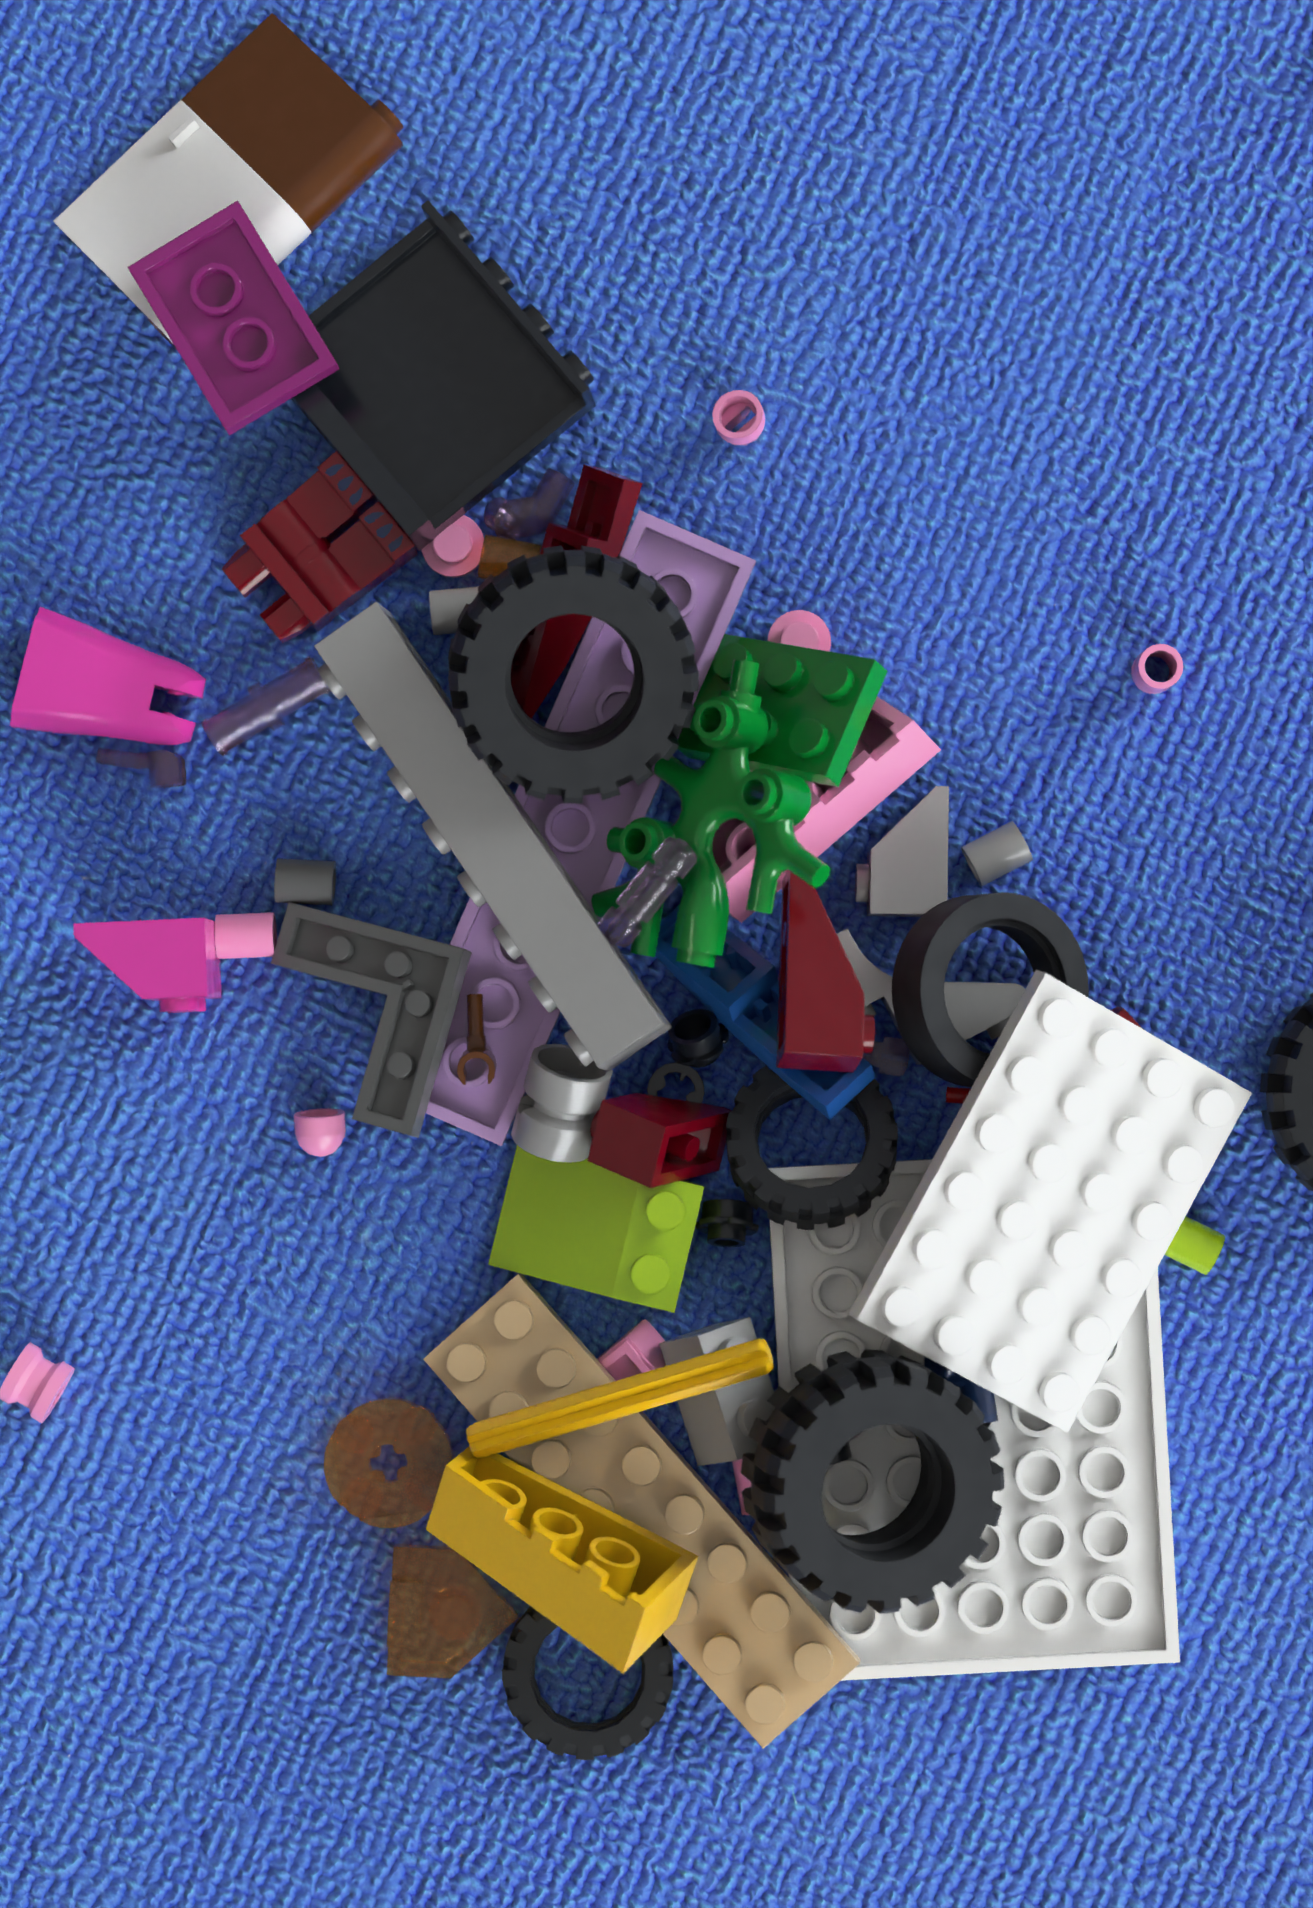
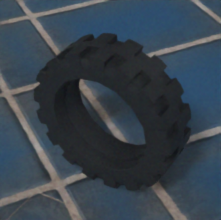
M767 1065L759 1069L753 1075V1083L748 1087L743 1085L734 1099L735 1106L732 1112L729 1111L726 1125V1146L730 1172L737 1187L740 1186L744 1191L745 1200L755 1210L760 1207L767 1211L768 1219L784 1225L785 1220L797 1223V1229L814 1230V1224L827 1223L828 1228L838 1227L845 1224V1217L855 1213L858 1218L871 1208V1201L876 1196L881 1197L889 1185V1177L895 1169L897 1158L898 1128L894 1120V1109L888 1096H883L880 1093V1084L876 1079L872 1080L845 1106L855 1113L864 1128L866 1145L862 1160L851 1174L831 1185L808 1188L785 1182L767 1168L760 1156L758 1137L762 1123L777 1107L792 1099L803 1097L771 1069L769 1070Z
M529 1606L522 1617L518 1619L511 1632L506 1646L502 1670L503 1688L505 1687L509 1709L512 1715L516 1716L523 1725V1731L532 1740L535 1741L537 1739L545 1744L547 1750L561 1756L563 1753L575 1755L576 1759L593 1760L594 1756L607 1755V1758L616 1756L624 1752V1748L633 1743L637 1745L649 1734V1730L662 1718L672 1691L673 1657L669 1640L662 1634L640 1656L642 1662L640 1686L632 1702L617 1716L598 1723L574 1722L557 1714L541 1697L535 1680V1658L543 1640L558 1626Z

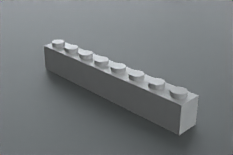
M376 601L314 645L325 662L317 668L321 678L336 698L340 700L346 695L349 697L360 714L352 720L356 730L373 751L382 746L394 764V767L387 771L391 782L408 803L417 798L429 816V819L422 823L426 834L443 855L452 850L465 870L457 876L465 892L478 907L487 902L500 923L492 928L495 936L513 960L522 955L536 975L528 981L530 988L549 1013L557 1008L560 1010L572 1028L564 1034V1037L578 1059L585 1066L594 1061L598 1068L610 1071L671 1029L672 1026L510 787L494 776L491 766L484 759L478 760L468 747L462 728H458L452 710V702L391 612Z

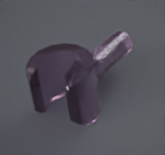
M101 747L97 751V763L138 770L149 769L150 788L185 786L187 783L185 760L178 753L165 750L133 753Z

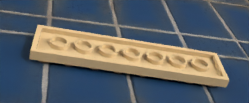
M520 1273L423 1358L477 1422L616 1381L524 1275ZM643 1411L504 1451L512 1461L698 1555L678 1617L663 1635L763 1749L860 1664L861 1659Z

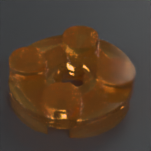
M396 1397L377 1398L358 1405L338 1423L326 1446L324 1473L332 1496L350 1514L358 1517L360 1521L370 1526L397 1528L420 1520L432 1509L445 1466L453 1460V1450L445 1428L438 1422L430 1409L417 1405L407 1399ZM382 1445H393L396 1454H405L407 1458V1465L398 1468L397 1479L386 1480L383 1470L372 1469L371 1458L381 1455Z

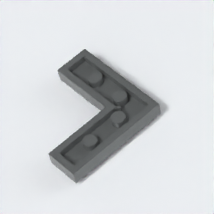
M288 902L271 964L387 996L352 1119L419 1138L472 952L464 948Z

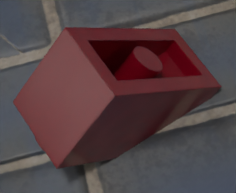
M641 1093L602 1100L600 1109L595 1114L591 1124L590 1134L592 1143L587 1161L649 1188L719 1171L726 1145L727 1118L729 1111L732 1112V1110L721 1106Z

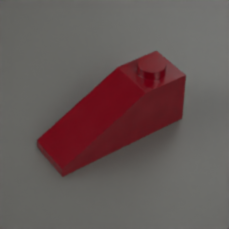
M787 870L782 880L776 1068L853 1073L862 1060L863 1053L871 1054L873 1051L875 1018L872 1014H864L865 993L816 889L790 870Z

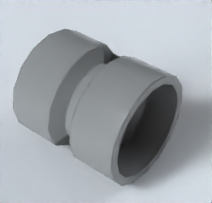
M547 1044L535 1048L530 1058L523 1085L527 1095L521 1097L511 1132L514 1142L523 1150L551 1161L571 1163L588 1158L592 1143L590 1134L592 1120L600 1109L601 1101L606 1099L613 1070L606 1071L598 1068L594 1061L585 1066L569 1045Z

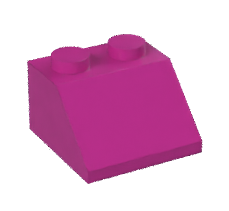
M207 918L73 924L74 937L141 999L159 1001L160 1012L206 1011V999L222 998L220 959L217 958L215 921Z

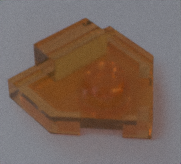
M395 1544L389 1593L387 1675L451 1679L512 1624L519 1614L502 1595H499L476 1569L474 1564L452 1548L445 1546Z

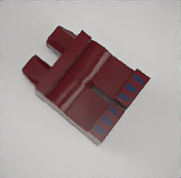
M337 451L317 467L318 471L290 496L272 508L257 524H253L240 535L245 545L238 549L222 568V571L244 598L271 576L283 589L285 594L260 614V617L282 644L303 633L310 626H313L319 632L334 617L341 614L418 555L413 542L379 501L375 502L373 494Z

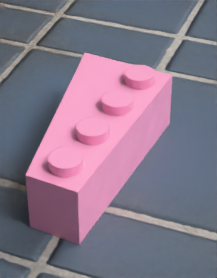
M877 697L839 787L805 781L811 791V806L806 817L799 824L793 826L797 841L814 856H820L940 752L941 749L914 720ZM730 819L724 822L716 831L712 843V852L726 882L729 915L742 923L755 912L746 910L756 856V841L752 830L745 822L738 819ZM787 870L782 872L778 878L776 893L782 888V880Z

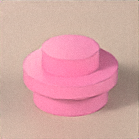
M463 515L421 550L426 563L433 571L445 577L455 578L465 576L477 568L484 556L485 540L476 522Z
M794 610L781 615L771 626L767 639L769 642L829 652L831 648V636L825 622L816 614L805 610Z

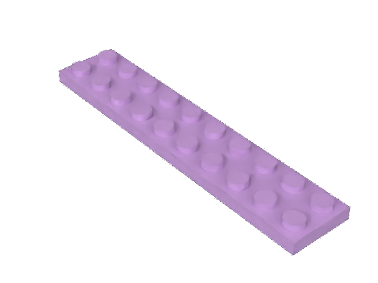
M639 510L620 552V556L634 562L638 569L647 576L652 575L666 590L673 603L676 604L691 634L696 650L694 655L696 666L699 670L700 691L756 564V560ZM592 617L545 724V728L560 732L588 730L612 718L625 704L633 683L632 656L623 638L605 622ZM699 691L694 692L692 704H694ZM654 774L639 786L632 780L619 787L621 795L602 800L600 793L583 796V803H563L562 796L547 794L544 800L526 795L525 788L521 785L518 786L515 796L592 908L591 899L593 894L615 887L626 863L621 853L611 852L607 847V835L610 829L613 827L625 828L633 820L646 817L662 779ZM470 898L449 945L464 948L472 953L426 1114L502 1146L515 1118L521 1097L526 1092L523 1085L532 1052L535 1048L547 1044L559 1017L560 1010L557 1008L549 1013L544 1008L528 984V981L536 976L522 955L513 960L500 944L492 930L500 921L487 902L478 907ZM483 994L486 1048L495 1056L497 1063L495 1077L490 1084H488V1065L481 1058H472L466 1062V1085L462 1084L457 1074L459 1059L463 1052L467 1050V995Z

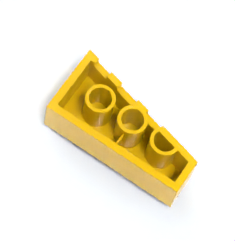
M469 1447L445 1466L426 1526L428 1532L622 1673L676 1621L698 1559V1555L500 1454L479 1459L473 1456Z

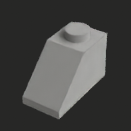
M936 786L867 853V864H856L855 902H867V916L922 917L933 907L948 900L949 786Z

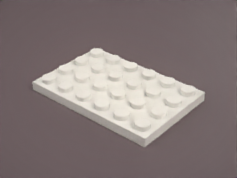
M1036 970L848 1314L1068 1433L1252 1092L1047 973Z

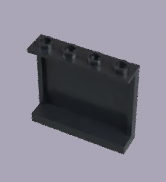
M429 200L421 205L426 216L425 221L308 316L340 369L291 398L334 451L340 454L373 494L375 500L379 501L413 542L418 551L423 549L448 526L457 521L596 406L588 387L594 381V378L583 362L571 350L561 356L548 340L554 334V331L541 313L531 303L523 309L519 307L507 293L514 287V284L492 257H489L482 263L468 247L474 241V238L463 222L451 210L442 217Z

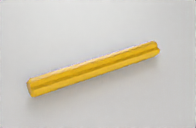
M758 1338L478 1421L466 1429L469 1448L475 1458L481 1459L760 1377L774 1369L773 1356L766 1340Z

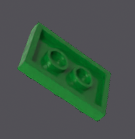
M724 634L693 704L695 712L690 727L683 728L678 738L680 745L678 750L688 758L702 761L707 760L712 747L707 746L700 740L694 727L695 713L698 707L706 700L720 695V690L729 691L734 659L759 663V670L754 695L762 697L760 708L767 716L768 733L762 746L757 751L749 754L750 770L767 768L797 775L805 781L839 787L888 671L878 661L871 658Z

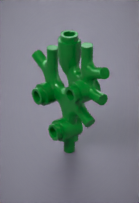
M734 659L729 691L720 690V695L709 698L698 707L694 716L695 730L700 740L707 746L712 747L706 762L699 769L694 770L673 755L668 761L661 758L655 764L654 774L672 786L680 797L681 812L676 822L672 823L641 817L633 820L625 828H611L607 835L609 851L621 853L630 866L637 868L638 871L630 881L593 894L591 904L595 914L600 918L626 910L634 911L635 924L630 953L655 957L665 895L670 884L678 882L682 887L683 895L677 913L672 947L678 948L676 961L714 968L716 955H723L729 918V899L726 882L712 852V843L718 828L730 819H738L745 822L752 830L756 841V856L746 910L772 914L777 881L782 872L790 870L813 888L823 885L829 877L830 867L807 851L797 841L793 826L799 824L806 817L811 806V791L808 784L797 775L772 769L757 768L750 771L749 754L757 751L762 746L768 733L767 716L760 708L762 697L754 695L759 663Z

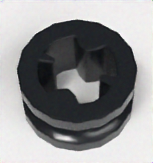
M677 1062L665 1064L658 1068L649 1080L648 1095L658 1096L657 1091L666 1086L664 1076L669 1073L679 1072L681 1073L680 1081H683L685 1076H688L694 1084L695 1091L686 1095V1101L702 1103L705 1093L703 1081L698 1072L690 1066L681 1065Z

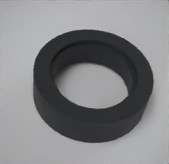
M990 893L960 896L944 901L926 912L914 924L900 947L892 977V1004L899 1031L915 1058L927 1070L947 1082L964 1087H972L990 1055L976 1049L961 1037L951 1022L945 1003L944 982L948 964L958 946L972 933L985 927L1003 932L1022 948L1029 959L1033 973L1036 970L1047 973L1089 998L1086 964L1078 942L1071 930L1046 905L1024 895L1016 893Z

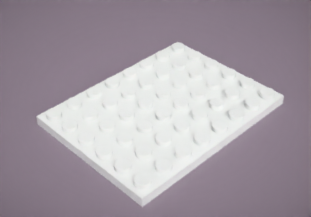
M932 1159L896 1161L895 1169L889 1177V1185L881 1197L876 1196L871 1201V1208L858 1218L855 1213L845 1217V1224L838 1227L828 1228L827 1223L814 1224V1230L797 1229V1223L785 1220L784 1225H781L769 1219L778 1387L780 1386L789 1393L799 1384L794 1376L795 1372L810 1363L821 1371L828 1368L827 1357L844 1351L849 1352L856 1358H861V1354L865 1349L883 1350L894 1358L903 1355L923 1365L924 1356L856 1320L848 1313ZM859 1163L774 1167L768 1169L787 1183L810 1188L831 1185L851 1174ZM1158 1268L1068 1433L994 1394L998 1421L983 1423L982 1425L995 1433L1000 1447L998 1455L991 1457V1460L1004 1468V1489L1002 1491H993L992 1500L1000 1505L1002 1509L997 1526L986 1525L981 1536L989 1544L979 1561L972 1555L965 1560L959 1568L966 1576L956 1585L950 1588L944 1582L939 1583L932 1588L935 1593V1599L918 1607L907 1598L901 1599V1609L899 1612L879 1614L867 1604L866 1609L859 1613L842 1609L832 1599L826 1602L810 1593L788 1573L790 1580L861 1659L860 1664L842 1680L1180 1662ZM895 1424L881 1425L859 1433L848 1441L852 1457L843 1462L829 1465L823 1482L822 1507L825 1520L832 1529L845 1535L869 1533L892 1522L907 1507L918 1486L921 1457L915 1436L903 1426Z

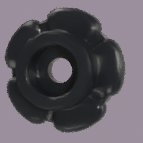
M704 1009L690 1010L682 1013L671 1022L672 1028L668 1030L669 1040L667 1047L672 1052V1059L678 1064L695 1068L705 1067L714 1063L724 1050L723 1044L729 1040V1032L722 1023H718L717 1017L711 1011Z
M732 1199L705 1201L702 1207V1218L695 1225L698 1231L707 1234L708 1244L719 1247L744 1246L746 1236L753 1235L759 1230V1225L753 1224L754 1208L748 1202Z

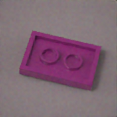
M238 200L127 267L229 436L340 369Z

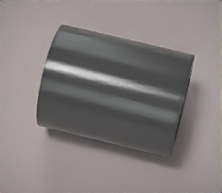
M277 858L274 881L275 903L291 902L294 904L333 906L336 889L335 861Z

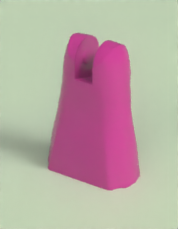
M40 607L33 622L11 709L10 726L12 728L57 734L126 739L156 745L188 743L191 741L196 723L179 718L169 712L163 711L160 713L149 710L154 688L168 691V694L175 696L184 695L203 699L206 678L178 661L125 642L81 621Z

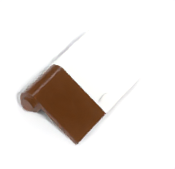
M271 13L53 222L135 304L147 320L176 349L127 268L128 266L237 200L278 266L403 146L397 134L404 127L394 113L379 99L370 106L280 19Z

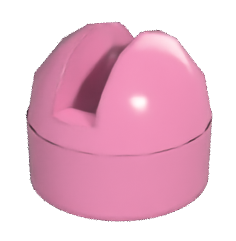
M730 391L721 396L713 408L712 417L716 430L720 437L728 443L748 445L756 441L765 426L764 410L758 398L748 391ZM750 411L755 414L737 432H731L735 426L748 416Z
M320 1108L296 1112L294 1114V1129L300 1147L308 1154L317 1157H324L334 1153L342 1144L343 1138H345V1111L333 1108Z

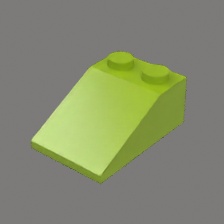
M517 1145L488 1265L606 1297L675 1313L704 1192V1185L681 1180L649 1188L588 1162V1158L579 1162H556L537 1157Z

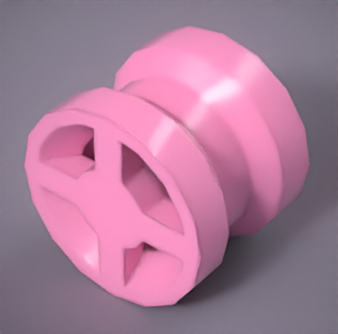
M30 1342L21 1352L0 1388V1400L7 1404L16 1402L22 1404L29 1409L31 1418L43 1423L63 1394L75 1368L64 1361L54 1364L45 1359L41 1348Z

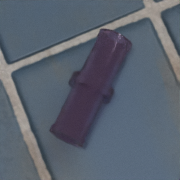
M311 656L305 658V661L265 685H262L259 681L248 687L249 695L209 719L206 718L201 721L208 738L219 754L225 756L228 754V751L268 727L276 731L285 725L283 718L321 695L331 692L317 670L319 667Z

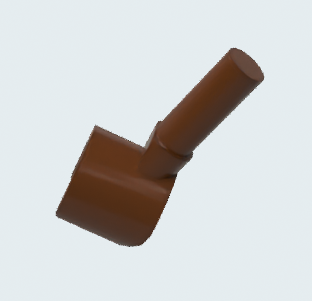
M483 994L467 995V1050L463 1052L459 1059L457 1074L462 1084L466 1085V1062L472 1058H481L488 1065V1084H490L495 1077L497 1063L495 1056L486 1048Z

